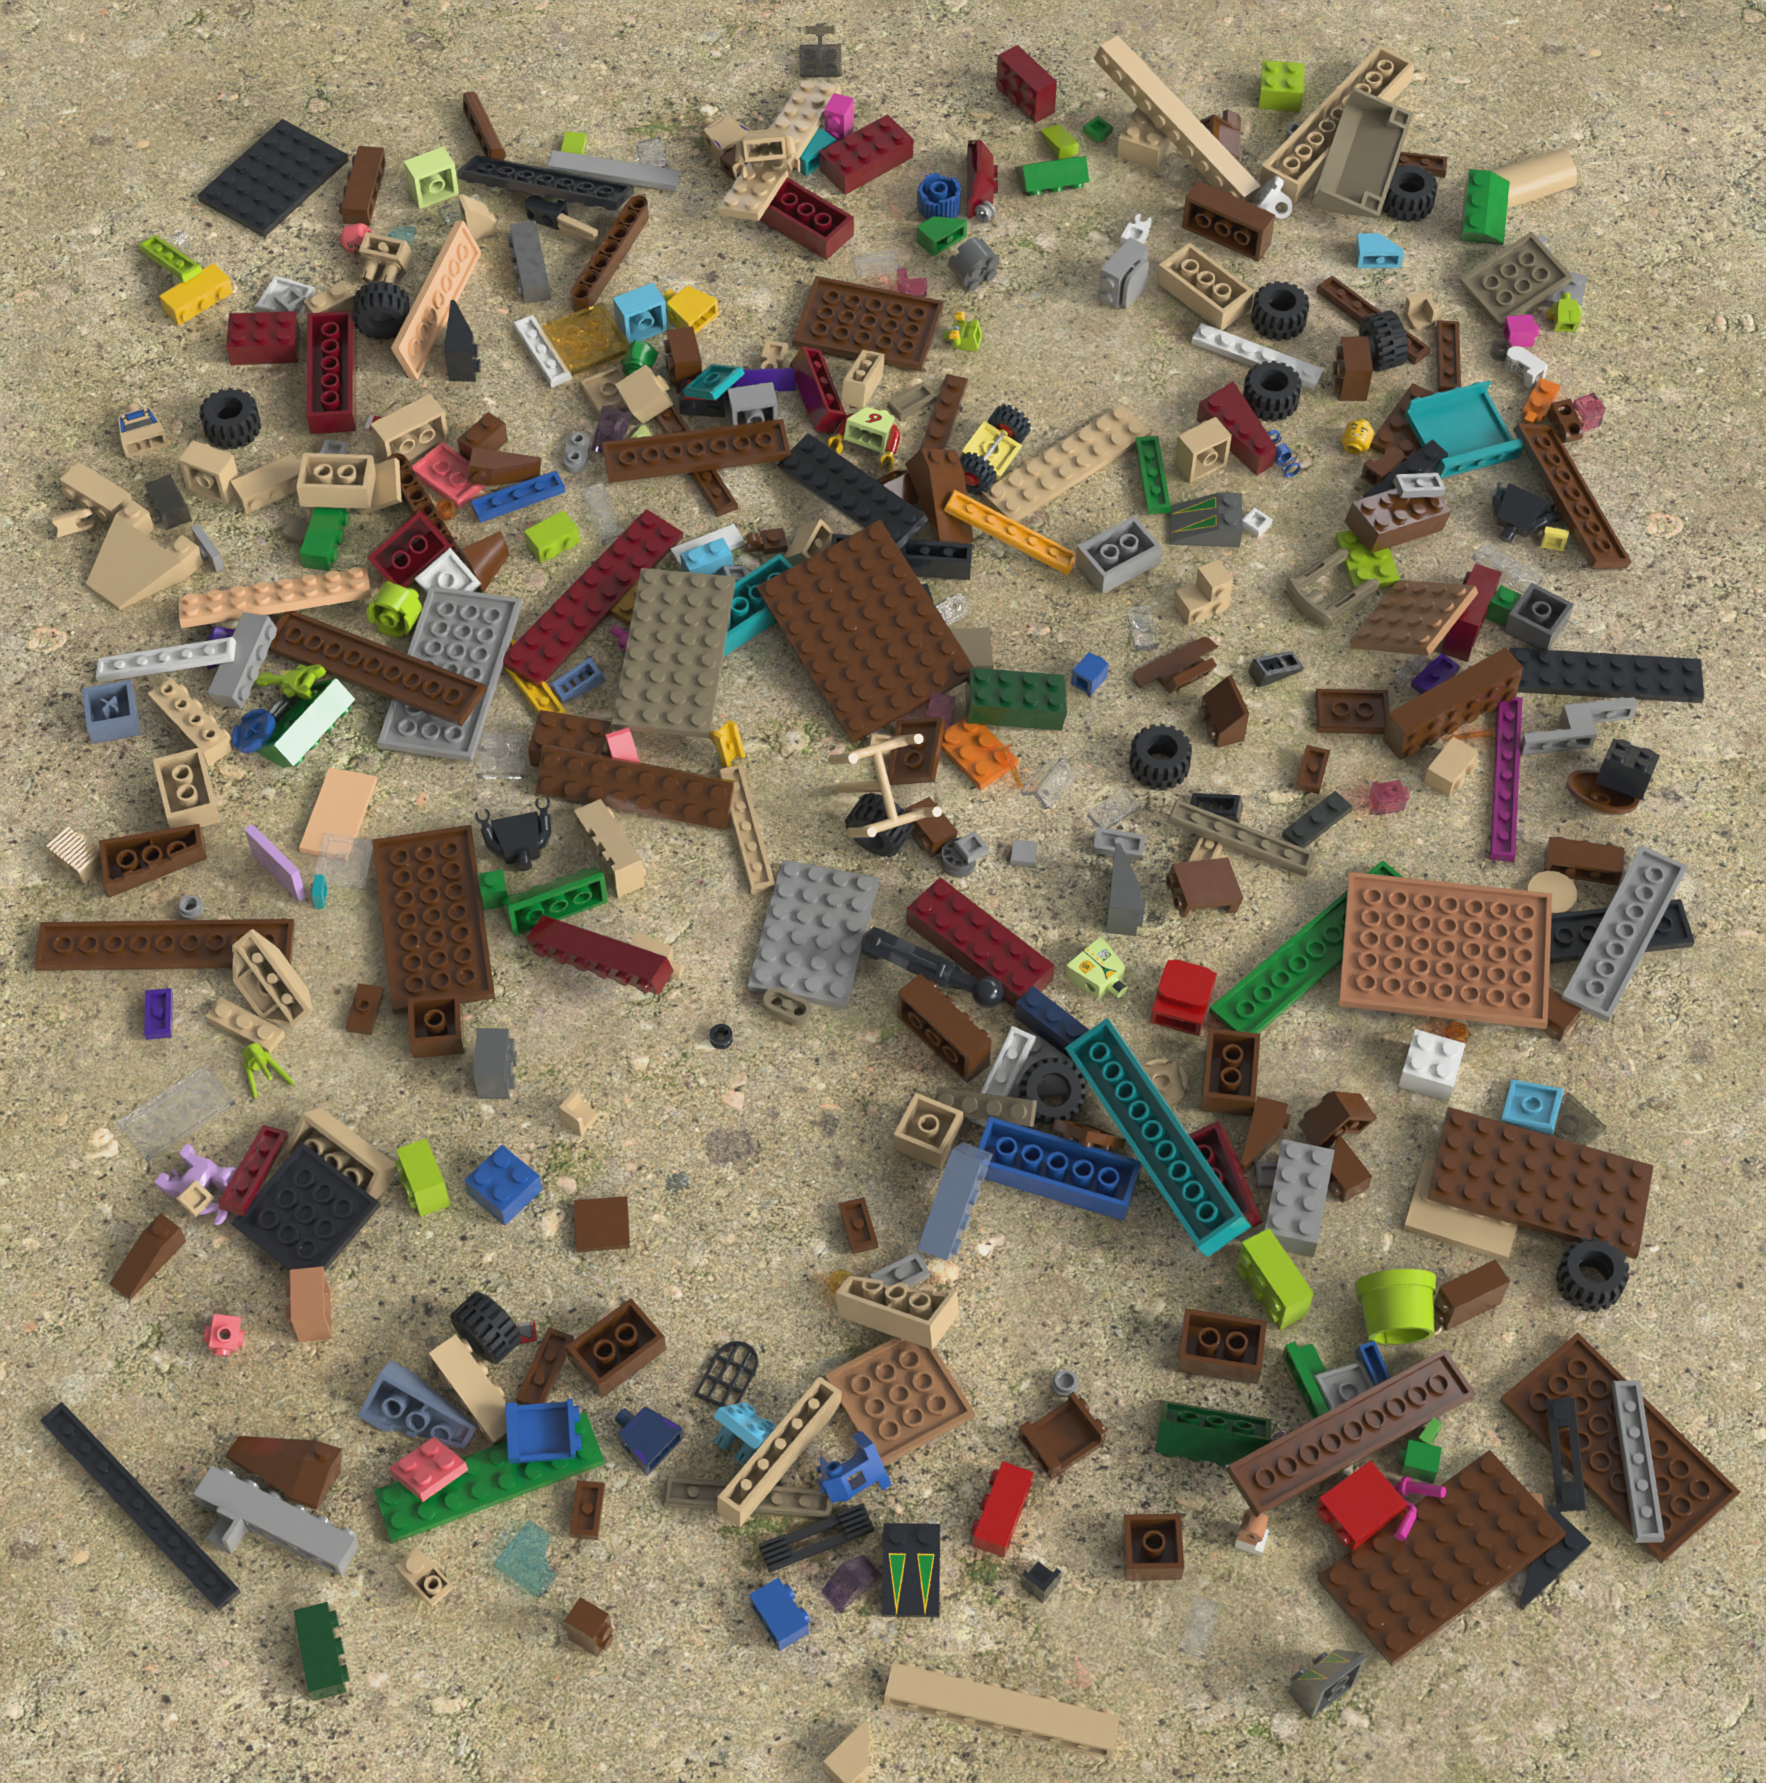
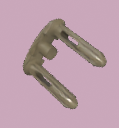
M1345 548L1335 550L1295 578L1288 577L1285 584L1287 594L1294 605L1306 617L1320 626H1331L1333 624L1332 620L1370 596L1380 585L1378 579H1368L1325 609L1319 604L1324 600L1319 590L1315 589L1307 595L1302 591V589L1343 563L1349 554Z

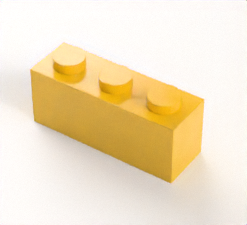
M215 263L204 268L202 273L187 282H181L159 296L163 311L178 326L233 293L230 278Z

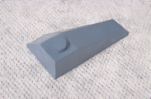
M392 1360L388 1362L378 1375L357 1417L383 1431L391 1432V1430L406 1433V1436L413 1438L416 1436L429 1439L435 1437L444 1445L461 1449L467 1447L478 1426L415 1373Z

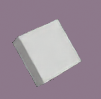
M1254 507L1242 519L1243 529L1259 538L1272 525L1273 519Z

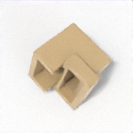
M644 365L615 384L623 397L621 400L625 407L643 424L673 405L666 392L670 389L667 382L660 375L655 377L647 365Z

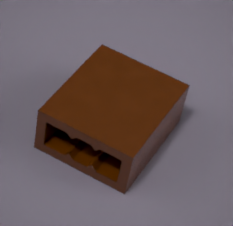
M1496 1259L1439 1287L1433 1304L1434 1319L1438 1324H1442L1446 1331L1502 1303L1510 1280Z

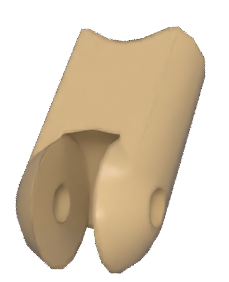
M81 508L52 516L51 520L57 538L89 530L94 525L95 520L81 521V518L91 515L92 512L89 509Z

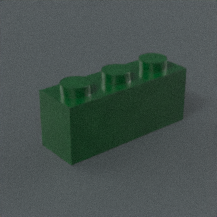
M328 1602L293 1610L308 1693L312 1701L346 1693L345 1682L350 1681L347 1664L342 1665L340 1655L345 1654L342 1637H336L335 1628L340 1627L337 1611H331Z

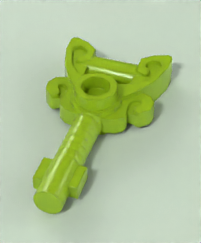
M299 665L296 667V670H291L285 676L262 672V674H258L254 683L266 687L267 684L282 685L287 697H292L296 694L303 699H311L312 692L310 688L315 679L322 677L326 670L321 665L307 667Z

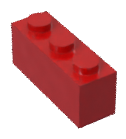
M1002 1461L999 1470H993L989 1485L992 1486L989 1495L984 1494L979 1508L983 1513L980 1520L975 1518L970 1531V1535L974 1536V1547L1005 1558L1032 1486L1034 1472Z

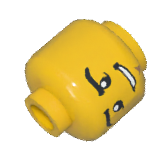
M1358 419L1357 421L1347 423L1341 443L1348 453L1359 455L1369 449L1374 436V430L1366 420Z

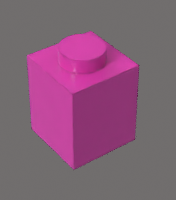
M1533 315L1506 317L1502 330L1506 347H1531L1534 345L1535 337L1539 335V327L1534 322Z

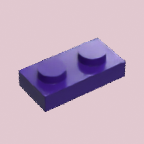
M1441 653L1412 680L1411 687L1423 694L1455 676L1461 666Z
M172 989L145 990L144 1035L146 1040L172 1038Z

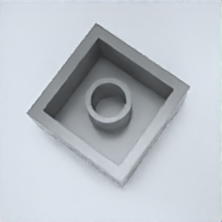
M773 382L728 389L729 420L731 425L778 420V403Z

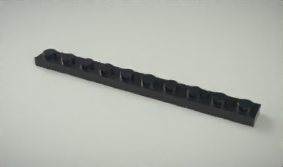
M63 1402L40 1419L42 1425L218 1612L241 1593L240 1589Z

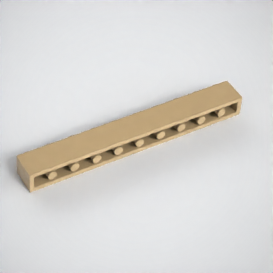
M1118 35L1100 45L1094 57L1095 62L1169 138L1183 155L1188 158L1198 171L1206 177L1213 187L1246 202L1253 200L1261 185Z

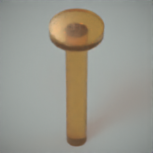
M1490 725L1489 730L1452 735L1450 739L1455 737L1459 740L1484 736H1491V739H1495L1494 726Z
M1010 744L1000 748L999 752L1004 751L1017 788L1020 789L1024 786L1009 748H1012L1013 745Z

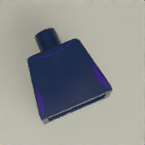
M643 1407L635 1416L626 1408H623L615 1417V1422L623 1428L618 1434L621 1446L647 1476L684 1439L682 1427L648 1407Z

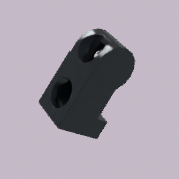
M538 195L530 196L525 200L527 218L531 221H536L537 224L559 230L557 217L561 213L568 216L567 203L565 201L558 200L557 203L543 200Z

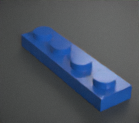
M553 471L471 500L470 502L479 523L563 494L566 491L557 471Z

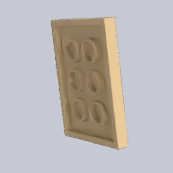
M1425 1157L1403 1229L1507 1262L1518 1225L1428 1200L1427 1197L1435 1160Z

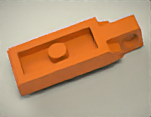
M1539 378L1522 411V415L1526 416L1524 424H1534L1536 420L1539 422L1544 421L1551 403L1554 402L1559 393L1561 385Z

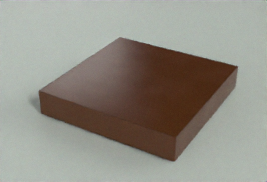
M627 1196L574 1200L577 1252L630 1248Z

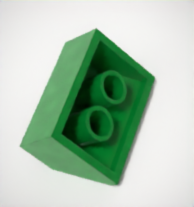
M1086 156L1015 166L1022 192H1029V196L1042 194L1043 189H1050V193L1063 191V186L1069 185L1071 189L1083 188V183L1089 182Z
M1469 169L1465 181L1460 241L1504 244L1510 181L1492 171Z

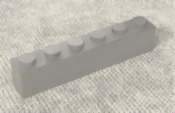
M211 1466L193 1494L198 1505L216 1513L217 1508L220 1506L241 1517L248 1530L340 1576H343L360 1548L355 1537L356 1534L348 1528L341 1527L338 1529L332 1526L331 1521L321 1515L314 1517L308 1514L307 1509L297 1503L290 1505L284 1502V1499L279 1494L273 1491L266 1493L260 1490V1487L255 1482L249 1479L242 1481L236 1478L232 1471L224 1467L219 1470Z

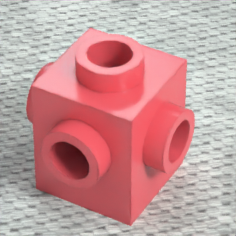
M213 1314L211 1326H206L203 1342L208 1343L207 1350H212L215 1356L229 1357L230 1353L236 1352L237 1346L242 1347L244 1330H240L241 1317ZM225 1333L228 1339H222L219 1334Z

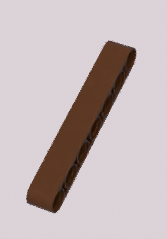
M635 195L628 200L571 288L572 310L575 313L586 314L592 309L649 219L646 197Z
M401 453L390 455L387 460L392 458L399 460L401 499L409 513L412 515L418 508H421L452 545V551L465 564L460 554V548L406 456Z

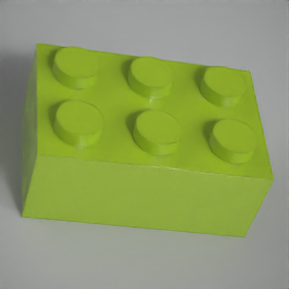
M1270 1228L1243 1241L1236 1269L1239 1276L1243 1280L1246 1279L1251 1286V1293L1256 1301H1261L1265 1307V1313L1269 1321L1276 1323L1281 1330L1306 1317L1314 1293Z

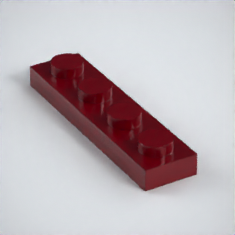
M266 1125L261 1127L218 1202L220 1210L242 1216L245 1215L288 1139L287 1131Z

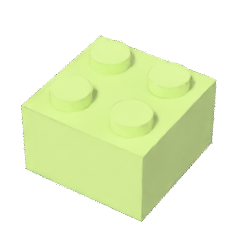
M444 146L404 161L409 193L419 209L459 194L455 164Z

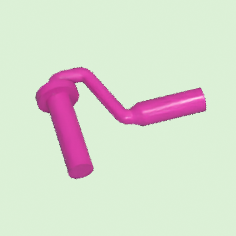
M1407 1476L1402 1477L1400 1482L1393 1485L1402 1496L1415 1493L1444 1498L1446 1495V1488L1443 1486L1412 1482L1411 1478ZM1407 1502L1406 1507L1408 1511H1406L1395 1533V1538L1399 1541H1405L1416 1519L1417 1509L1409 1502Z

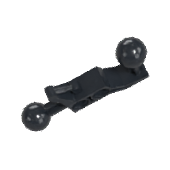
M873 926L862 937L861 949L870 959H884L913 974L919 975L921 973L927 980L931 979L934 983L947 989L954 988L970 992L974 1002L983 1008H993L1003 999V985L995 977L983 976L976 979L963 973L956 963L892 935L884 929Z

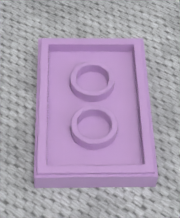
M254 825L245 828L252 856L298 902L304 899L306 893L299 869Z

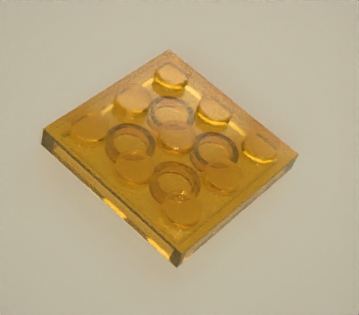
M603 302L542 325V330L571 373V376L624 356L627 347L630 345Z

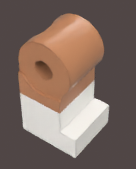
M1246 1510L1234 1548L1262 1556L1269 1530L1266 1529L1269 1518L1265 1514L1256 1518L1252 1510Z

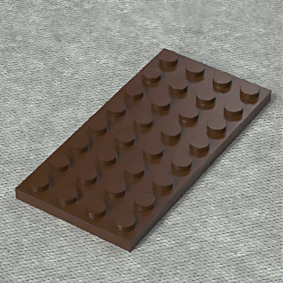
M471 825L372 839L393 1014L408 1012V998L460 994L462 1004L496 999Z
M1448 1107L1445 1113L1427 1199L1573 1242L1577 1241L1579 1243L1580 1239L1587 1237L1588 1241H1591L1592 1237H1598L1600 1242H1603L1605 1239L1609 1241L1608 1245L1619 1247V1254L1624 1253L1626 1257L1636 1259L1640 1250L1654 1165Z
M1577 1332L1506 1392L1499 1402L1551 1453L1546 1399L1574 1397L1576 1401L1584 1487L1633 1535L1611 1391L1612 1381L1627 1380ZM1643 1397L1665 1539L1663 1542L1641 1544L1663 1564L1738 1497L1740 1491ZM1569 1427L1558 1428L1561 1464L1573 1475Z
M1488 1450L1441 1485L1446 1488L1444 1498L1427 1495L1414 1505L1417 1509L1416 1519L1405 1541L1396 1539L1395 1533L1406 1511L1317 1577L1319 1583L1391 1667L1561 1541L1566 1535V1532L1491 1450Z

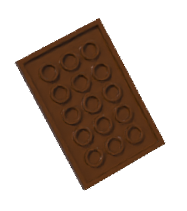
M815 276L792 339V346L799 348L805 346L819 349L824 353L854 359L859 357L862 350L885 354L884 365L922 372L944 308V301Z

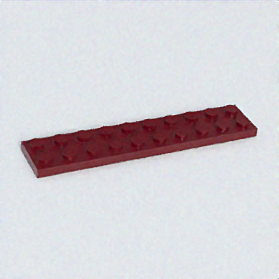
M646 509L505 653L503 666L525 681L532 683L538 689L608 617L613 606L639 580L641 568L654 569L671 551V548L681 541L683 532Z

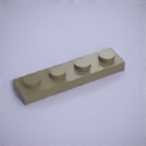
M937 1087L935 1101L962 1111L963 1117L987 1121L989 1117H993L1016 1125L1034 1127L1037 1101Z

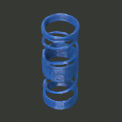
M1277 430L1267 432L1269 436L1277 434L1272 439L1274 444L1281 441L1282 437ZM1282 443L1277 446L1275 461L1278 466L1282 467L1285 477H1293L1299 473L1301 466L1297 462L1294 463L1296 458H1291L1292 452L1286 443ZM1294 459L1291 464L1284 466L1289 460ZM1298 466L1295 471L1286 473L1291 467Z

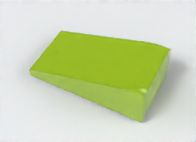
M1061 124L1041 130V134L1057 159L1078 155V142Z

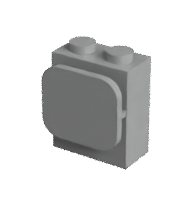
M1130 237L1109 259L1100 271L1099 301L1114 309H1117L1121 304L1128 308L1141 295L1147 284L1149 262L1147 261L1148 246Z

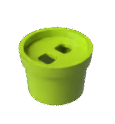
M1393 1269L1374 1272L1362 1276L1354 1282L1357 1299L1362 1303L1368 1340L1370 1342L1375 1341L1376 1344L1404 1345L1421 1342L1434 1336L1433 1296L1436 1294V1275L1434 1273L1420 1269Z

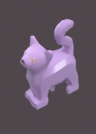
M186 1144L179 1153L184 1159V1164L188 1171L182 1178L174 1169L170 1172V1178L162 1172L154 1183L167 1195L175 1198L195 1179L207 1191L215 1184L224 1193L237 1169L234 1166L218 1167L210 1159L195 1155V1150L192 1146ZM211 1202L200 1215L214 1211L217 1213V1216L213 1223L214 1225H220L225 1221L228 1213L219 1209L218 1202Z

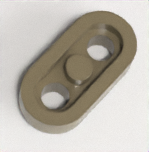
M777 987L767 990L764 994V1008L770 1014L794 1025H803L810 1020L812 1015L811 1005L807 1000ZM779 1002L780 1004L776 1006L772 1003ZM797 1012L803 1013L800 1016L795 1015Z

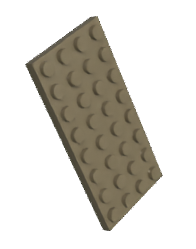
M641 568L612 721L613 729L622 730L629 727L630 731L710 738L736 584L734 576Z

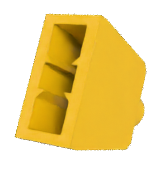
M686 286L678 293L668 289L663 296L667 302V316L669 320L678 328L693 326L695 334L718 315L717 299L691 286Z

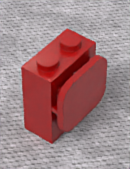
M1177 959L1168 960L1159 983L1150 1023L1200 1036L1214 991L1217 973L1207 967Z
M1369 1461L1319 1497L1316 1509L1321 1521L1329 1524L1335 1531L1338 1541L1343 1546L1347 1545L1353 1551L1405 1512L1407 1502L1373 1462Z

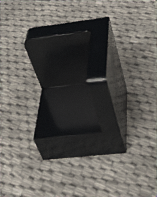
M1038 1561L1029 1573L1025 1571L1022 1574L1020 1586L1044 1603L1060 1583L1062 1571L1056 1568L1052 1572Z

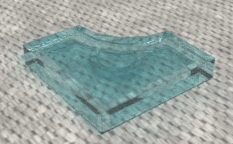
M528 1520L495 1561V1568L540 1598L557 1577L556 1572L549 1566L546 1558L547 1547L552 1539L551 1534L531 1520Z

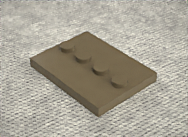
M1532 231L1460 278V284L1500 329L1504 326L1507 316L1522 315L1572 282V276Z

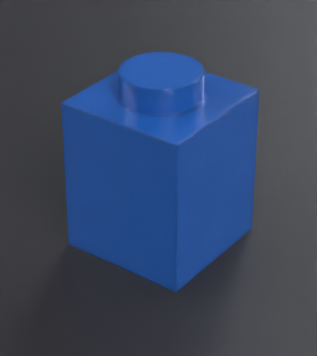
M1088 652L1073 669L1071 684L1091 696L1107 678L1109 663L1102 657Z

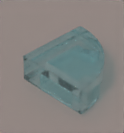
M406 226L397 228L389 233L387 237L405 240L410 245L417 233L416 227Z

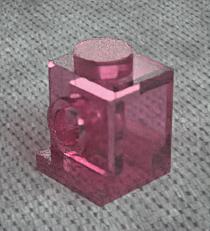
M1400 780L1379 784L1375 781L1372 782L1369 797L1377 816L1404 811L1407 800L1410 799L1408 787L1402 786Z

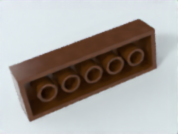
M1506 647L1389 712L1383 741L1399 760L1407 756H1414L1421 748L1435 744L1444 735H1451L1460 726L1474 722L1483 713L1492 712L1499 702L1513 700L1517 695L1523 666Z

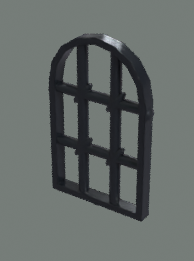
M733 1341L723 1345L714 1355L713 1361L694 1393L695 1396L718 1407L727 1406L725 1402L731 1391L734 1390L740 1393L735 1404L740 1403L758 1368V1356L754 1348L741 1341ZM734 1346L728 1358L721 1356L725 1349ZM739 1346L749 1349L742 1364L733 1361ZM752 1354L755 1357L753 1370L746 1365ZM719 1359L724 1361L723 1364L725 1365L716 1378L710 1375V1372ZM729 1364L737 1367L738 1370L731 1384L723 1381L724 1378H722ZM742 1371L750 1373V1376L743 1389L736 1387V1382ZM708 1378L713 1381L714 1385L708 1396H705L699 1392ZM718 1384L727 1387L721 1402L711 1398Z

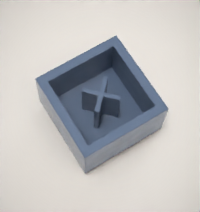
M131 679L82 688L86 727L93 744L141 735L137 697Z

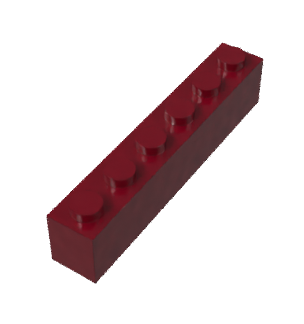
M545 915L540 917L527 937L533 953L539 957L544 958L547 956L559 964L565 965L567 963L582 972L586 970L593 972L602 979L610 978L623 986L631 985L643 993L651 992L659 995L674 972L666 956Z

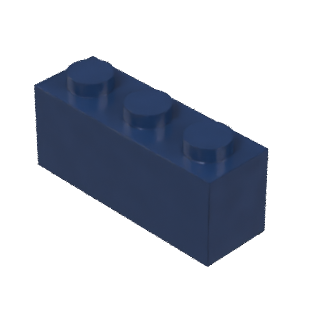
M1034 986L1016 1002L1015 1018L1073 1060L1065 1047L1088 1032L1089 1029Z

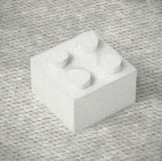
M1415 1029L1398 1087L1449 1102L1465 1043Z

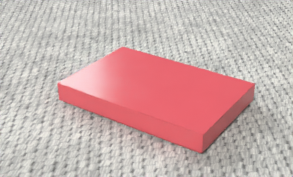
M443 442L412 466L421 482L458 509L486 487V485L468 483L470 462Z

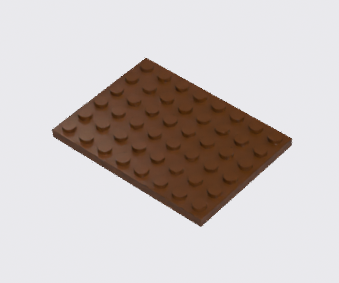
M881 520L757 586L758 593L851 744L963 684L967 680L969 668H974Z

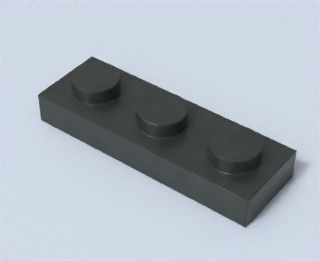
M1334 791L1283 831L1282 837L1291 844L1305 848L1349 814L1353 806Z

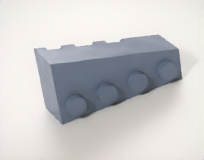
M964 1142L952 1149L917 1249L946 1261L953 1257V1255L957 1256L962 1245V1240L959 1239L963 1230L966 1231L971 1219L969 1214L979 1197V1188L987 1174L992 1153Z

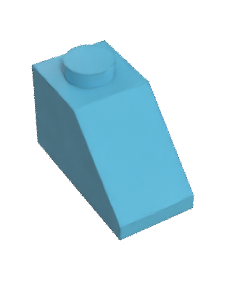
M1380 233L1357 234L1355 244L1357 268H1401L1404 250Z

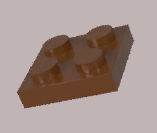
M1056 1118L1053 1122L1052 1129L1062 1132V1138L1072 1141L1078 1139L1077 1143L1093 1148V1145L1097 1144V1148L1112 1151L1113 1147L1120 1149L1125 1147V1138L1097 1127Z

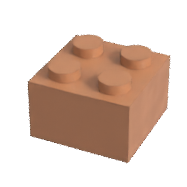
M313 1267L290 1270V1280H286L285 1287L286 1295L290 1297V1305H286L287 1322H290L291 1332L296 1333L299 1342L332 1339L331 1289L324 1268Z

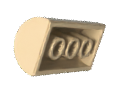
M1563 148L1492 171L1510 181L1507 209L1574 187L1577 182L1574 161L1571 155Z

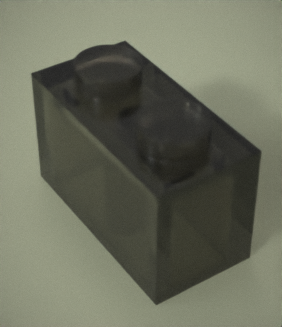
M171 474L144 484L147 494H144L145 501L149 508L153 506L155 510L152 513L156 522L162 523L166 531L192 521L188 506Z

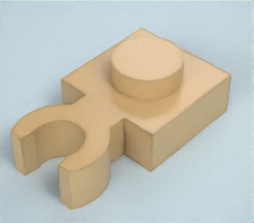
M766 340L761 355V369H773L783 366L788 352V344Z

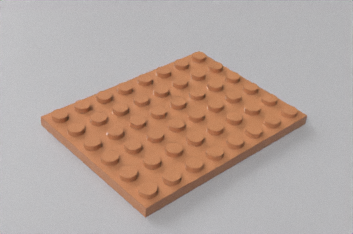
M1349 872L1338 1006L1546 1029L1548 1023L1552 893Z

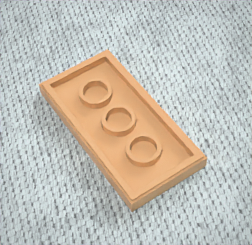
M329 767L299 846L300 853L343 861L349 860L377 782L376 776Z

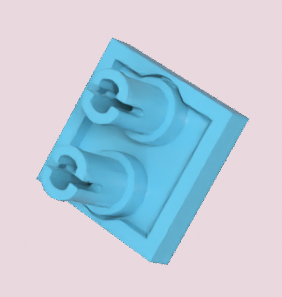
M745 1402L718 1408L713 1416L723 1424L713 1442L716 1445L720 1442L719 1447L723 1450H728L736 1436L742 1439L744 1443L734 1456V1459L737 1462L741 1459L740 1464L744 1466L777 1426L770 1420L762 1419L758 1416L756 1409Z

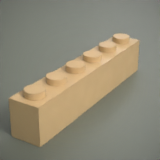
M819 1376L718 1496L717 1512L740 1528L840 1408L842 1391Z

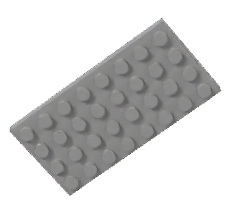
M430 586L407 654L483 683L487 691L462 727L392 700L377 742L379 748L469 762L473 761L504 664L503 659L508 651L522 607L520 598Z

